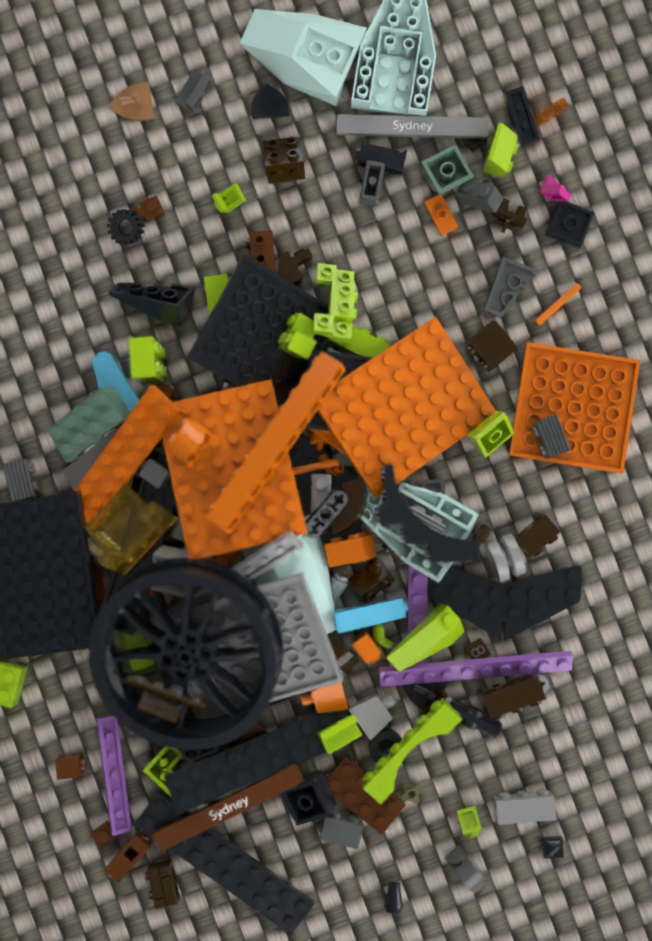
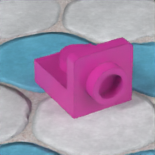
M546 175L540 192L549 201H569L571 194L565 189V186L558 184L551 175Z

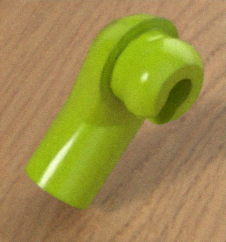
M384 624L374 625L372 627L373 640L389 650L393 642L385 637Z

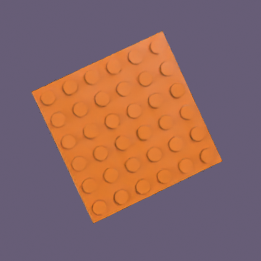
M527 342L513 422L515 434L511 436L508 456L623 474L641 360ZM558 414L571 451L545 459V456H541L538 445L540 443L538 438L533 436L531 427L534 426L532 423Z

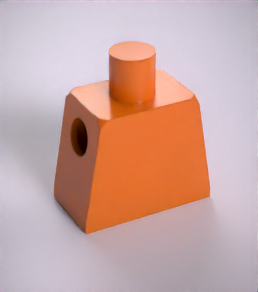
M341 682L300 694L303 706L314 703L317 713L348 709Z

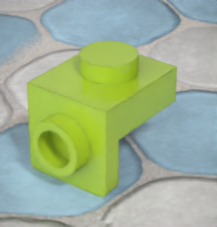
M232 184L222 193L212 195L214 206L218 211L230 213L246 201L238 184Z

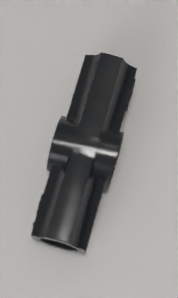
M454 698L452 699L450 705L459 712L463 725L472 730L477 729L493 738L499 735L502 726L500 721L490 719L482 710L472 705H466Z

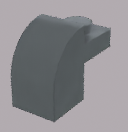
M461 846L455 847L445 857V860L454 870V874L471 892H478L489 881L480 867L469 858Z

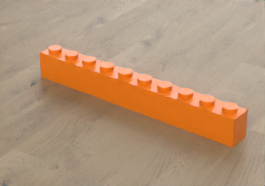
M321 352L319 356L314 358L311 368L302 375L297 388L290 392L289 399L285 405L283 404L278 409L277 416L268 423L263 436L256 440L251 453L244 457L243 464L239 470L232 474L229 484L220 491L217 501L208 508L207 515L205 516L207 519L229 534L233 531L344 373L345 369L341 362L324 352Z

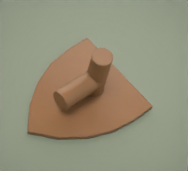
M149 82L131 85L122 90L113 99L109 108L118 115L130 120L146 121L155 119Z

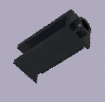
M362 142L361 148L357 147L355 159L358 160L357 166L365 168L367 160L381 162L385 164L384 172L402 176L407 149L400 153L399 150L371 144L364 145V142Z

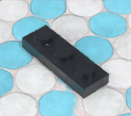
M523 86L506 91L504 98L518 136L520 147L523 148L539 143L540 137Z

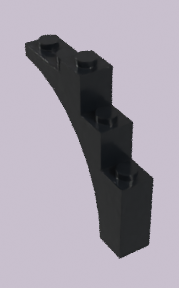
M384 464V469H380L381 481H385V489H382V501H386V505H378V509H375V521H379V525L403 524V528H400V540H404V544L428 543V547H425V558L429 559L430 563L479 561L478 540L446 536L419 520L409 509L400 494L395 480L393 464Z

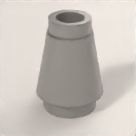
M337 571L334 575H331L330 579L333 601L337 602L349 584V577Z

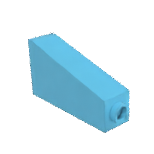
M107 351L96 353V356L91 359L98 387H115L131 412L140 400L114 355L107 353Z
M402 597L335 609L334 616L337 631L342 633L406 618L405 612H409L407 601H403Z

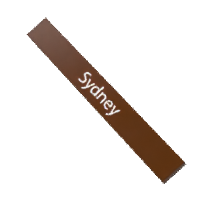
M295 762L271 776L256 781L153 831V836L162 852L305 782Z

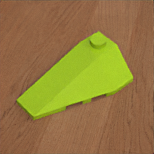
M439 603L386 656L387 660L400 672L451 646L465 632L461 620L448 605Z

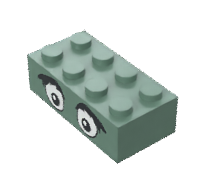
M102 386L47 429L65 462H74L116 428H120L130 414V411L115 387Z

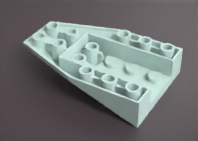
M383 0L360 43L351 109L395 116L427 115L436 60L427 0Z
M254 9L240 45L285 85L336 106L356 54L359 55L360 43L366 34L367 28L315 14Z

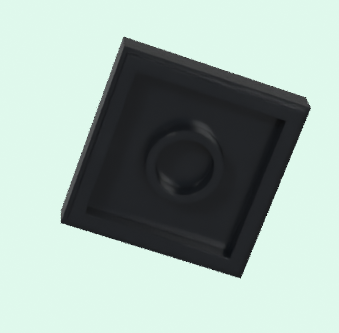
M558 201L545 236L580 249L595 212L567 201Z

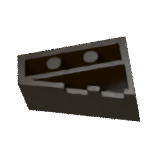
M535 674L512 679L509 683L501 686L499 683L495 684L493 689L484 692L482 688L476 690L483 712L490 719L494 720L505 717V714L509 712H521L523 707L528 705L531 707L540 705L541 701L546 699L540 679Z

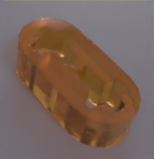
M562 98L539 112L534 117V120L538 126H542L569 108V104L565 98Z

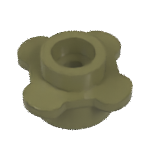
M408 782L404 783L401 800L403 802L411 801L414 804L419 803L421 786L409 784Z

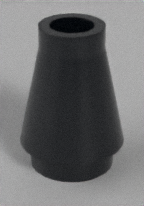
M389 882L384 904L387 913L398 914L401 913V908H403L400 883Z

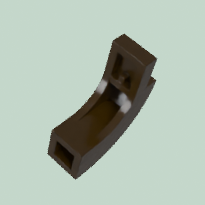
M361 478L342 483L343 491L348 497L347 504L322 533L330 532L331 528L333 534L343 533L360 520L367 504V488ZM316 524L312 526L313 530L315 531L317 530Z

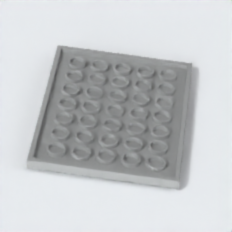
M304 572L256 586L272 606L278 618L283 636V663L270 702L343 682V675ZM219 597L216 600L214 611L204 632L207 636H212L232 627L249 625L250 623L246 615L225 597ZM210 601L192 606V622L201 625L206 616ZM183 609L168 613L176 625L182 628ZM155 619L159 629L164 631L157 619ZM188 634L191 638H195L193 634ZM248 634L229 639L219 644L218 648L240 649L254 647L253 635L250 636ZM169 638L172 642H176L175 639ZM203 648L204 651L210 652L207 648ZM259 655L237 661L216 662L233 674L254 694L263 673ZM198 666L200 669H205L203 666ZM211 677L218 690L235 708L238 709L246 703L228 686ZM192 680L191 696L202 700L201 703L205 704L202 711L193 709L196 719L225 715L226 713L211 701L198 682Z

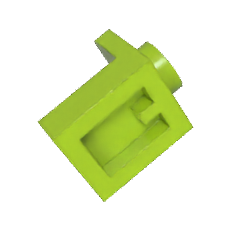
M472 806L456 811L463 837L468 836V839L478 837L479 833L482 832V827L476 807Z

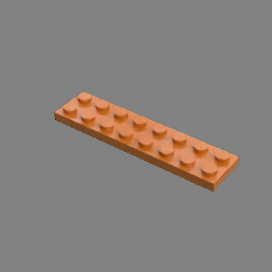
M155 385L149 386L74 490L81 491L86 528L88 530H94L181 412Z

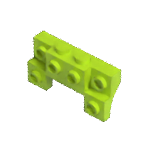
M318 263L316 283L330 286L328 314H314L313 334L329 337L338 343L350 344L352 339V321L356 320L357 309L354 308V303H357L358 292H355L354 272L337 270V265Z

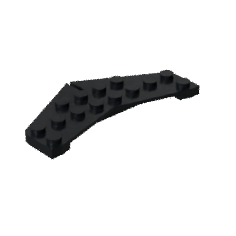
M569 566L509 583H500L450 567L439 583L428 577L427 594L432 600L448 605L454 613L501 640L502 622H504V640H507L577 604L581 599L582 567Z

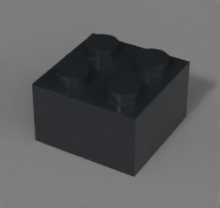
M321 769L302 775L305 782L281 793L296 826L330 816L337 805Z

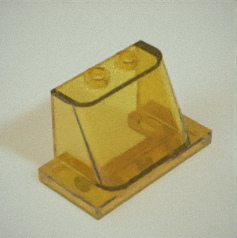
M124 485L104 508L98 512L85 529L104 552L98 559V562L102 566L125 576L178 518L172 512L153 501L148 505L132 488Z

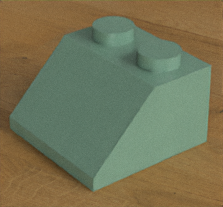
M456 144L421 162L422 173L427 183L438 195L474 178Z

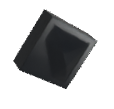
M561 836L542 837L544 859L564 858L563 838Z

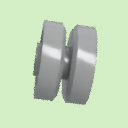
M512 534L501 536L500 544L494 539L484 543L489 563L498 582L509 580L510 571L516 577L526 573L523 556Z

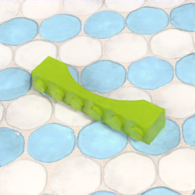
M443 698L440 701H435L431 705L430 711L417 720V725L405 732L402 741L399 744L395 743L391 747L390 753L377 762V767L372 772L368 771L362 781L363 789L381 805L394 791L397 771L407 754L415 746L428 738L449 734L462 720L459 712Z

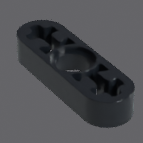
M333 489L305 521L306 535L308 537H318L347 504L348 497L342 489ZM341 495L342 501L337 500L335 502L334 496ZM328 502L333 504L335 509H333L332 506L328 504ZM322 509H330L331 514L329 517L322 518L320 516ZM316 524L317 530L310 531L309 526H314Z

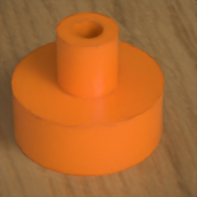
M315 433L309 436L310 444L316 446V451H323V446L328 444Z

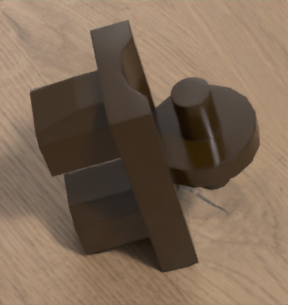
M503 198L497 212H492L491 216L498 218L496 224L502 226L501 232L505 233L506 229L514 231L516 226L521 229L523 228L528 219L526 218L528 209L518 205L515 213L508 210L511 202Z

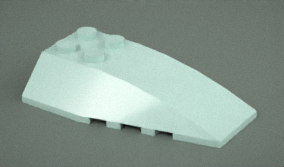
M403 482L397 484L400 494L408 507L418 505L426 510V515L432 517L434 514L443 519L442 524L446 525L442 534L458 539L468 538L477 520L478 513L445 494ZM367 488V504L361 519L405 563L439 583L453 562L430 563L429 559L425 558V547H428V543L404 544V540H400V524L379 525V521H375V509H378V505H386V501H382V495L374 498Z
M310 514L304 517V521L309 518ZM306 534L296 537L303 543L301 549L253 579L259 586L304 572L324 628L328 634L337 630L325 549L319 536L310 538ZM269 543L241 549L244 558L246 559Z

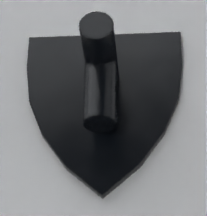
M267 82L255 94L251 105L252 119L290 116L285 96L273 85Z
M448 681L415 683L402 686L409 699L417 707L424 710L428 702L435 698L437 688L440 687L445 690Z

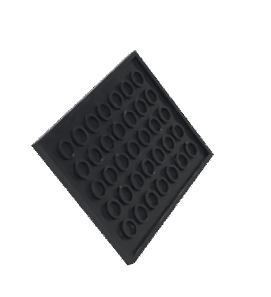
M81 491L0 504V660L89 649L90 635L99 615Z

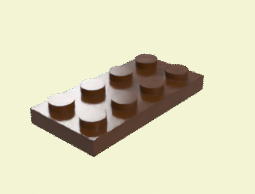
M345 754L325 780L336 799L382 835L402 811L406 803L392 792L380 805L363 789L362 781L367 771Z

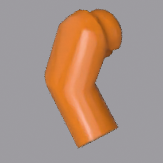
M327 453L318 457L320 462L329 460ZM340 464V466L326 468L324 472L333 476H340L344 473V466Z

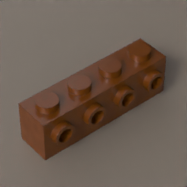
M273 231L249 232L250 238H246L247 250H251L250 258L276 273Z

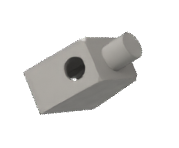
M373 693L349 705V711L355 715L360 727L368 738L372 740L392 720V714L388 709L397 704L391 694L381 700L377 693Z

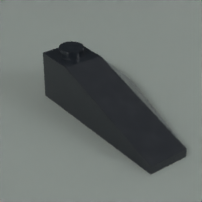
M118 282L109 291V295L163 323L181 326L189 316L195 287L182 284L160 287V283H153L152 286H142L141 283Z

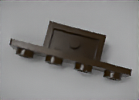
M139 675L128 676L126 681L129 685L145 690L137 710L174 724L177 721L182 705L198 711L204 709L205 704L201 703L202 700L193 696L187 698L182 696L183 693L178 690L171 689L169 691L164 689V686L160 683L152 682L151 684L145 682V679Z

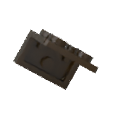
M300 137L270 139L263 142L268 184L306 179Z
M495 320L487 324L465 343L467 351L472 356H475L479 360V365L488 372H491L517 350V345Z

